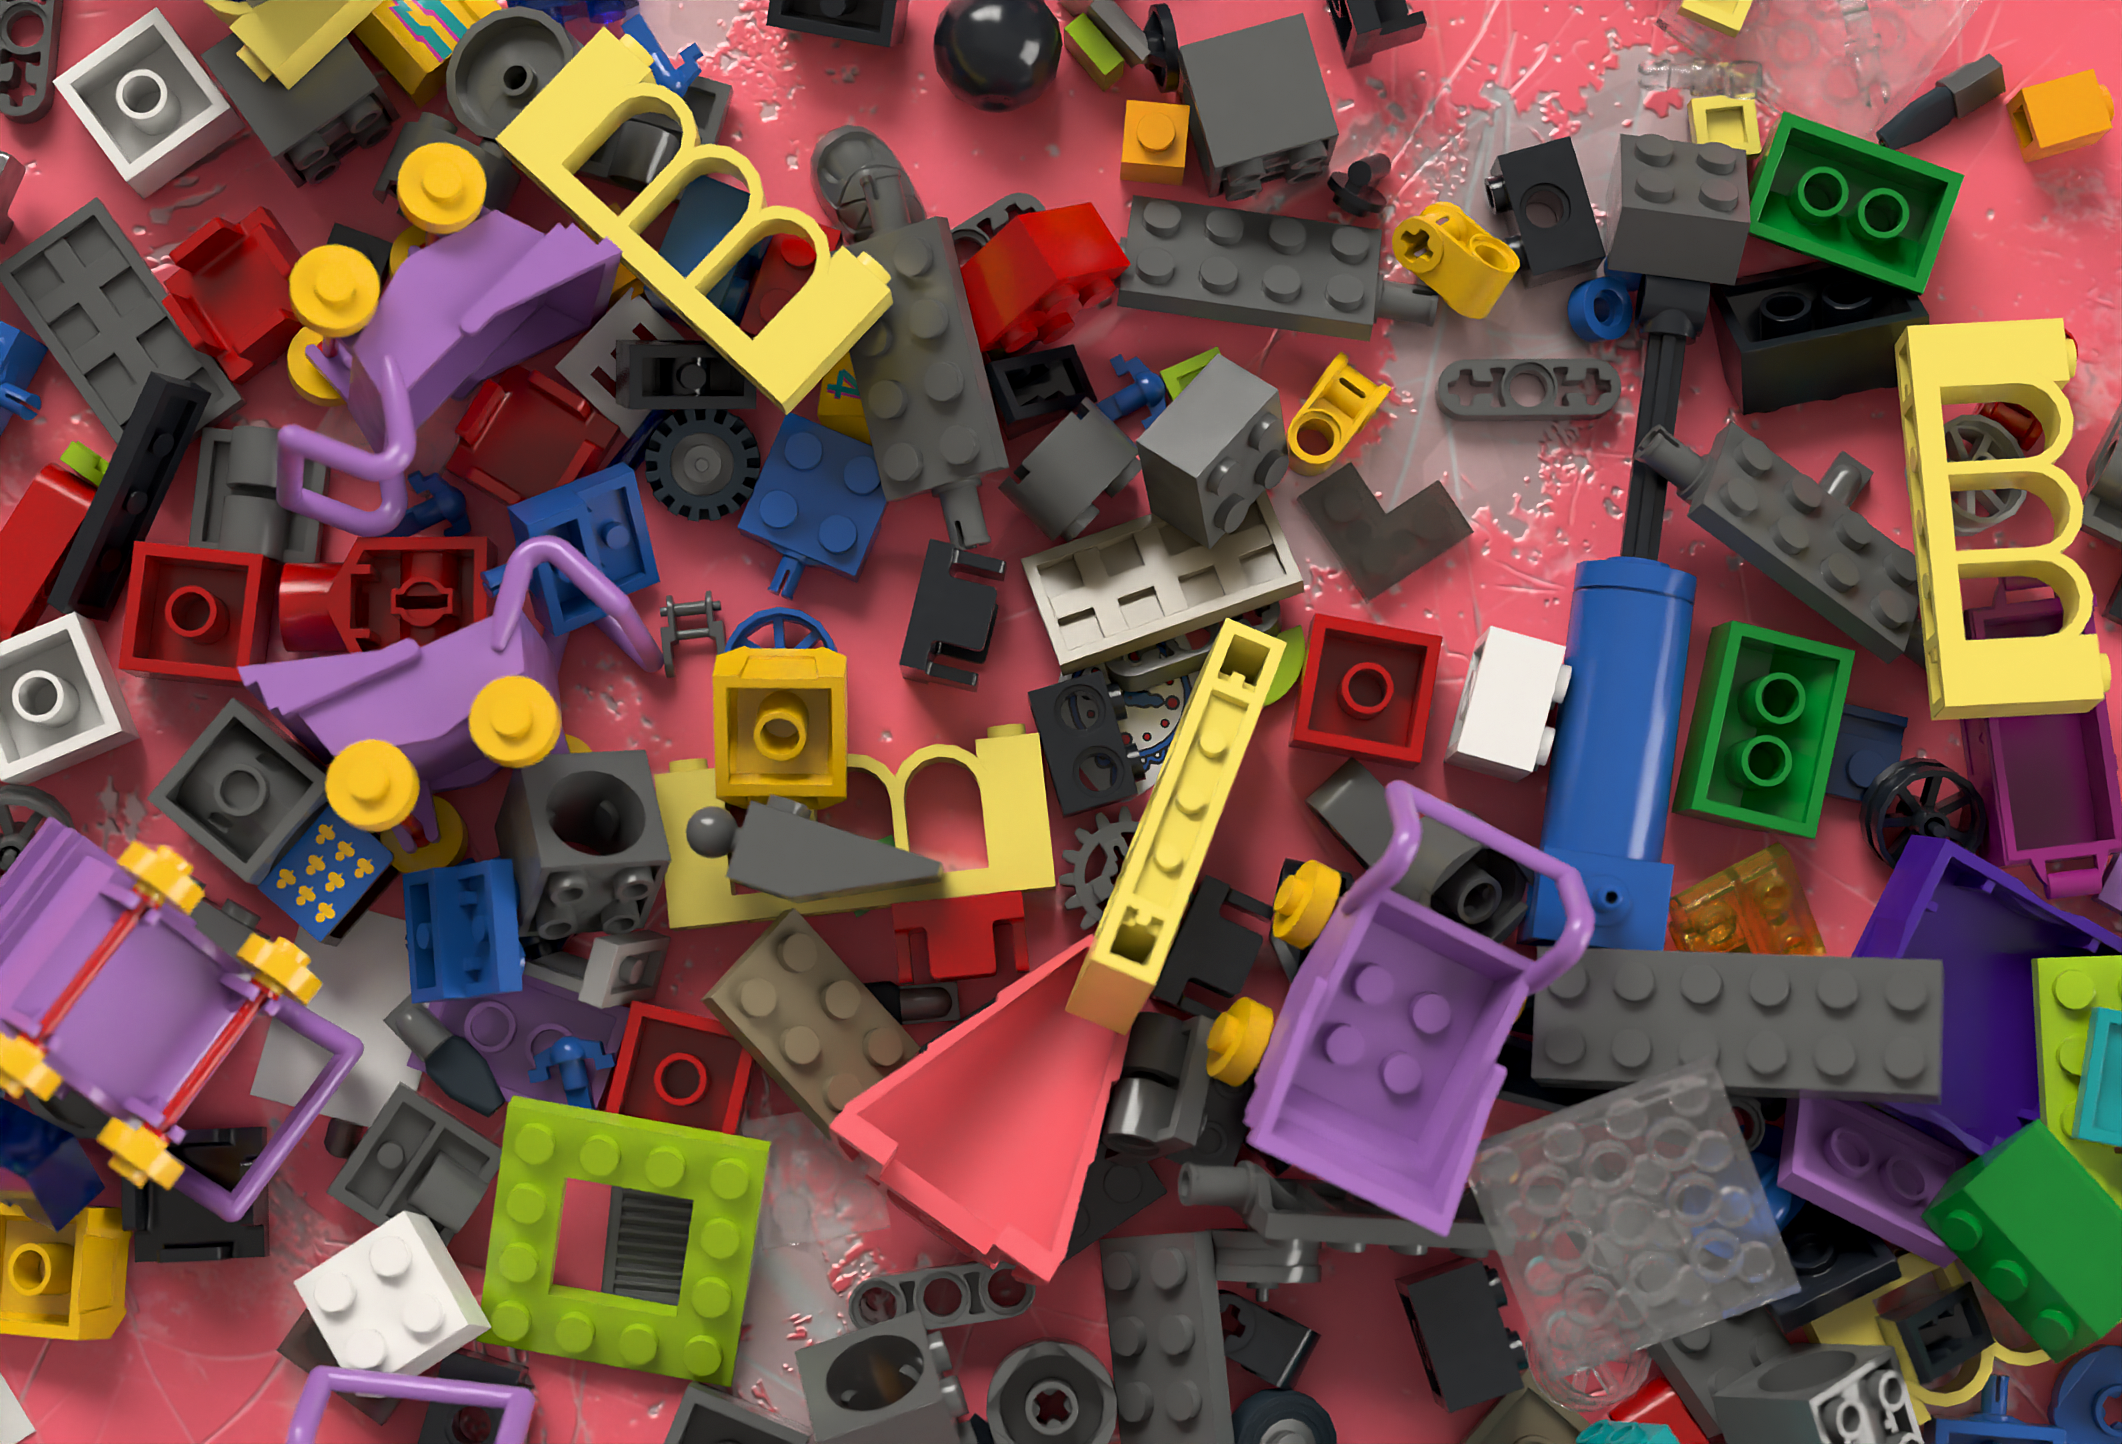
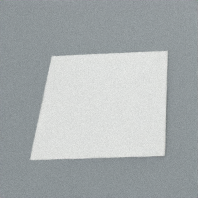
M368 910L337 947L318 942L299 925L294 945L311 958V962L306 969L314 974L323 984L306 1008L358 1037L364 1045L362 1056L319 1114L369 1127L400 1081L417 1092L422 1071L406 1066L412 1052L411 1049L383 1021L411 994L408 950L405 946L407 944V940H405L407 934L405 920ZM272 1017L250 1095L295 1107L334 1054L295 1032L276 1017Z

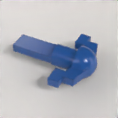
M638 13L621 25L624 33L633 37L654 59L649 68L652 70L657 85H662L683 98L690 84L702 72L697 63V60L704 56L702 51L694 42L679 53L685 63L675 69L644 17Z
M1120 354L1110 359L1118 377H1121L1130 372L1135 383L1095 405L1113 422L1147 405L1152 415L1141 421L1146 430L1167 408L1164 381L1159 375L1151 372L1137 356L1125 362ZM1076 414L1080 420L1083 419L1079 414Z
M420 470L409 474L407 478L415 492L419 494L429 490L433 497L407 509L404 518L395 529L378 537H409L445 519L452 526L444 530V536L463 537L462 535L471 531V524L466 509V498L458 488L451 486L436 472L424 477Z
M565 1036L558 1039L553 1046L533 1056L536 1068L528 1070L530 1084L551 1079L549 1067L558 1065L568 1105L596 1110L584 1059L594 1058L596 1070L615 1067L617 1060L615 1052L605 1054L603 1041Z

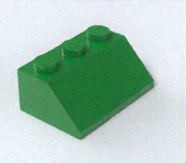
M1783 111L1769 129L1749 186L1751 224L1748 235L1921 296L1926 288L1965 175Z
M1734 620L1712 627L1671 813L1733 828L1815 839L1855 651Z
M2039 1118L1953 1173L1920 1215L2055 1364L2098 1341L2122 1320V1208Z

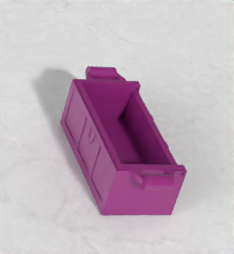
M2025 576L1998 577L1999 583L1991 606L1971 608L1962 612L1965 641L2045 637L2057 634L2063 626L2064 616L2060 598L2055 591V598L2007 604L2005 593L2007 591L2050 586L2037 578ZM2096 593L2093 594L2091 617L2079 635L2096 634L2093 615L2094 608L2098 606ZM2105 693L2104 699L2088 713L1959 719L1968 780L1982 797L1987 818L1983 841L1978 848L1979 857L1999 869L2030 865L2037 879L2043 884L2044 893L2048 900L2100 894L2102 892L2101 877L2105 871L2108 856L2122 853V803L2117 776L2118 765L2116 755H2114ZM2093 858L2094 868L2046 873L2045 863Z

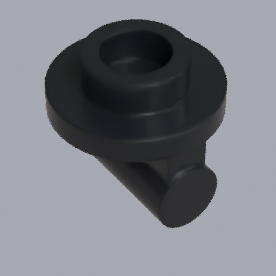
M1376 153L1353 162L1348 169V174L1333 172L1327 181L1328 187L1335 193L1333 202L1344 211L1358 217H1366L1368 211L1382 213L1387 200L1375 188L1380 179L1389 174L1391 170L1390 159L1385 154Z

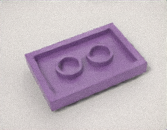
M522 974L523 991L460 1001L431 1002L428 1008L455 1036L464 1037L487 1061L507 1103L510 1102L514 1095L568 1105L558 1065L549 1067L551 1079L530 1084L528 1070L536 1068L533 1056L553 1046L562 1037L575 1036L579 1039L603 1041L605 1054L615 1052L616 1060H618L630 1008L622 1005L598 1008L578 1001L580 993ZM411 1052L406 1066L426 1073L425 1063ZM594 1058L584 1059L595 1108L599 1111L615 1067L596 1070Z
M1787 1098L1777 1181L1778 1186L1944 1269L1958 1258L1920 1215L1950 1176L1966 1165L1967 1155L1861 1101Z

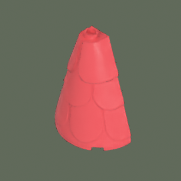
M1092 934L1000 991L995 998L994 1004L928 1044L925 1052L848 1102L843 1112L829 1126L830 1136L845 1159L853 1162L859 1154L869 1165L864 1179L901 1211L947 1244L992 1270L996 1268L1001 1260L1016 1266L1011 1276L1017 1281L1030 1285L1041 1286L1047 1284L1056 1272L1057 1265L1065 1258L1087 1169L1094 1162L1110 1088L1117 1084L1120 1079L1132 1028L1131 1025L1125 1036L1064 1011L1094 938Z

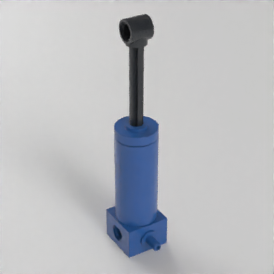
M1641 274L1635 305L1634 326L1640 329L1639 337L1648 342L1620 556L1609 557L1606 560L1583 561L1576 565L1574 592L1564 656V664L1572 666L1564 699L1561 704L1558 703L1540 847L1538 850L1579 871L1595 917L1593 933L1587 948L1664 950L1674 865L1661 863L1697 577L1687 572L1670 568L1668 564L1658 561L1668 480L1645 463L1636 460L1634 454L1638 452L1636 449L1642 439L1656 425L1660 424L1668 433L1674 436L1685 346L1696 343V337H1700L1709 303L1710 282ZM1533 870V887L1529 883L1526 884L1522 899L1528 905V908L1518 925L1516 944L1554 947L1564 932L1567 917L1555 881Z

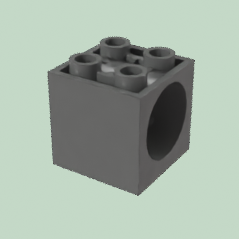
M1303 13L1179 47L1178 62L1180 76L1178 93L1182 105H1190L1188 127L1209 198L1225 194L1227 201L1241 200L1261 192L1262 183L1285 177L1287 184H1298L1312 180L1323 173L1322 167L1330 164L1339 132Z
M234 32L200 55L269 153L297 188L306 182L314 185L329 178L341 166L339 161L341 158L358 146L362 149H367L381 142L392 131L393 126L391 124L401 117L381 85L346 37L290 90L273 74L265 82H262L236 55L244 44Z
M232 698L147 797V800L245 882L259 886L324 810L331 805L326 793V777L329 769L260 711Z
M646 750L547 754L543 759L532 765L514 767L494 828L501 859H513L514 877L519 885L520 902L516 910L518 937L540 936L544 939H560L572 933L603 931L609 935H622L635 929H643L671 862ZM564 842H574L588 846L602 856L579 852Z
M920 1310L795 1351L816 1444H978L970 1420L959 1423L958 1417L969 1413L957 1376L953 1377V1375L945 1378L943 1374L944 1371L953 1369L942 1333L938 1331L928 1334Z
M1795 1342L1711 1396L1726 1444H1924L1894 1346Z

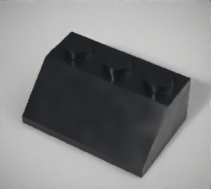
M1822 261L1736 278L1735 285L1710 283L1708 304L1725 380L1743 415L1757 412L1769 413L1782 407L1817 400H1834L1842 395L1877 388L1898 387L1894 345L1907 326L1929 325V314L1918 295Z

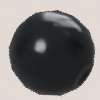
M951 0L939 15L933 41V53L938 74L956 98L982 111L1002 113L1032 103L1044 93L1056 78L1063 42L1059 22L1043 0Z

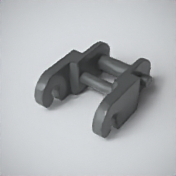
M706 591L704 601L675 604L672 595L666 596L667 607H660L661 617L668 616L669 627H661L660 631L666 677L673 678L676 677L675 666L673 665V646L678 644L679 640L710 637V639L716 640L717 655L724 653L727 642L725 624L723 621H715L714 611L721 610V602L713 601L711 591ZM706 614L707 628L678 631L677 617Z

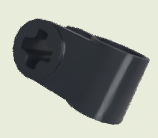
M1218 1289L1220 1312H1224L1229 1304L1234 1305L1231 1315L1239 1321L1234 1332L1228 1329L1222 1330L1225 1356L1240 1363V1367L1285 1391L1293 1390L1321 1335L1271 1308L1267 1310L1232 1291Z

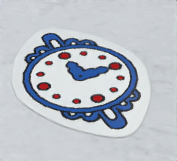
M1184 634L1175 638V643L1185 650H1192ZM1164 641L1157 643L1156 646L1160 650L1161 659L1167 658ZM1135 652L1123 655L1124 660L1129 663L1131 668L1142 664L1141 658ZM1104 662L1063 676L1061 672L1058 680L1059 683L1102 670L1106 685L1111 682L1107 677ZM1200 671L1142 691L1128 692L1120 689L1128 718L1117 721L1124 746L1136 743L1146 780L1136 782L1137 796L1155 784ZM1073 696L1062 705L1061 716L1069 727L1082 730L1091 727L1096 722L1098 710L1091 699L1085 696ZM1095 756L1088 758L1080 766L1099 791L1110 788L1116 780V770L1113 764L1104 757Z

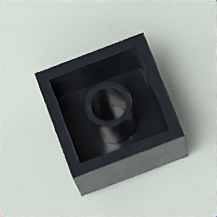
M1460 1257L1394 1279L1436 1404L1448 1413L1525 1388L1520 1371L1529 1369V1363L1518 1332H1511L1509 1327L1504 1328L1498 1308L1507 1306L1508 1301L1495 1267L1489 1269L1488 1265H1483L1482 1260L1477 1258Z

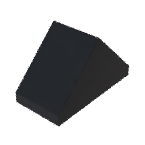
M1074 344L992 361L984 366L994 408L1008 441L1064 418L1071 411L1075 413L1074 409L1086 396L1094 404L1098 402Z
M1971 1281L1955 1285L1875 1316L1886 1346H1894L1904 1380L1917 1385L1933 1382L1995 1343Z

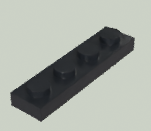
M153 371L150 372L69 554L60 570L47 600L48 604L64 614L76 612L86 618L108 622L131 572L134 541H145L212 393L196 383Z

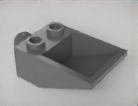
M770 794L767 805L754 801L750 802L742 828L738 827L735 818L730 812L716 806L704 807L695 812L689 819L686 827L688 844L698 855L704 858L715 859L723 857L729 852L733 853L726 874L727 878L736 884L795 903L941 882L945 870L942 862L810 820L812 811L807 809L808 806Z

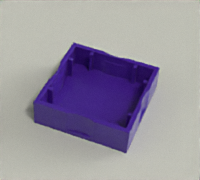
M1911 835L1851 957L1942 960L1945 975L1941 1104L1865 1102L1967 1155V1158L1972 1161L2036 1119H2040L2031 959L2122 955V938L2084 916L2062 911L2046 903L2019 879L1946 838Z

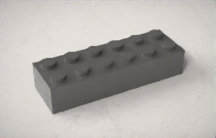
M1537 946V960L1552 947ZM1586 948L1574 966L1547 988L1535 993L1531 1078L1539 1086L1549 1088L1941 1104L1945 975L1942 960Z

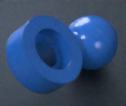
M1607 255L1603 265L1605 277L1579 283L1572 290L1568 300V318L1573 330L1581 339L1590 343L1614 340L1626 333L1633 316L1632 301L1628 292L1638 290L1641 273L1607 269Z

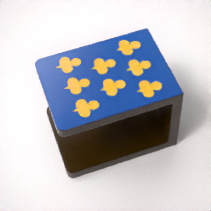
M329 805L257 888L318 942L337 947L401 873L392 865L395 856L381 843L380 835L375 831H364L353 827Z

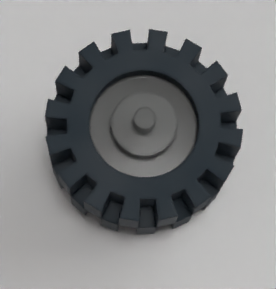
M679 409L656 428L650 438L644 460L646 461L645 475L647 483H650L653 495L658 502L661 501L666 505L668 511L677 516L679 514L687 517L688 520L697 522L704 519H710V521L719 520L722 516L729 513L733 514L740 509L741 505L753 493L760 471V454L754 434L751 433L746 423L739 416L736 417L728 412V409Z

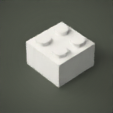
M157 7L52 81L124 180L143 199H146L246 127Z
M72 612L0 642L1 781L13 785H28L140 738L92 620Z
M1490 626L1475 642L1443 762L1515 783L1533 771H1537L1539 765L1545 766L1555 734V728L1545 726L1549 710H1553L1556 703H1562L1571 676L1572 666L1562 664L1566 647Z
M408 1211L401 1212L293 1282L341 1368L417 1376L492 1328L430 1218ZM355 1393L356 1396H362V1397H374V1398H383V1397H385V1396H381V1395H371V1394Z

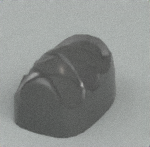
M844 125L829 131L818 141L811 157V183L817 199L836 229L842 231L844 239L852 245L869 239V235L873 233L863 187L860 186L859 180L866 175H871L872 179H874L873 173L882 170H900V181L911 223L926 220L925 208L911 179L888 145L875 133L862 126Z

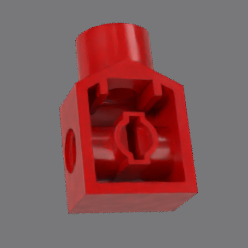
M487 536L357 537L344 562L286 563L282 570L279 591L280 630L284 648L287 652H349L354 654L380 651L404 639L414 640L421 648L493 616L497 595L493 598L487 595L482 585L483 580L480 578V573L497 567L498 547Z

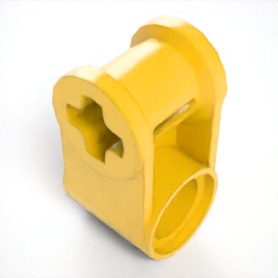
M1439 201L1427 206L1420 213V216H1413L1402 221L1395 228L1392 236V249L1399 263L1442 296L1443 300L1453 310L1473 319L1487 317L1520 267L1519 258L1507 244L1490 235L1468 217L1460 207L1451 202ZM1443 218L1448 219L1447 222L1440 226L1436 223ZM1423 248L1427 250V252L1422 254L1421 256H1415V253L1422 250Z
M1340 352L1317 381L1308 395V400L1293 418L1285 435L1290 461L1288 466L1292 471L1302 476H1317L1325 473L1332 467L1356 433L1360 434L1392 390L1385 383L1377 386L1348 364L1349 357L1343 352ZM1307 429L1321 432L1328 441L1329 451L1319 456L1305 453L1298 445L1297 434Z

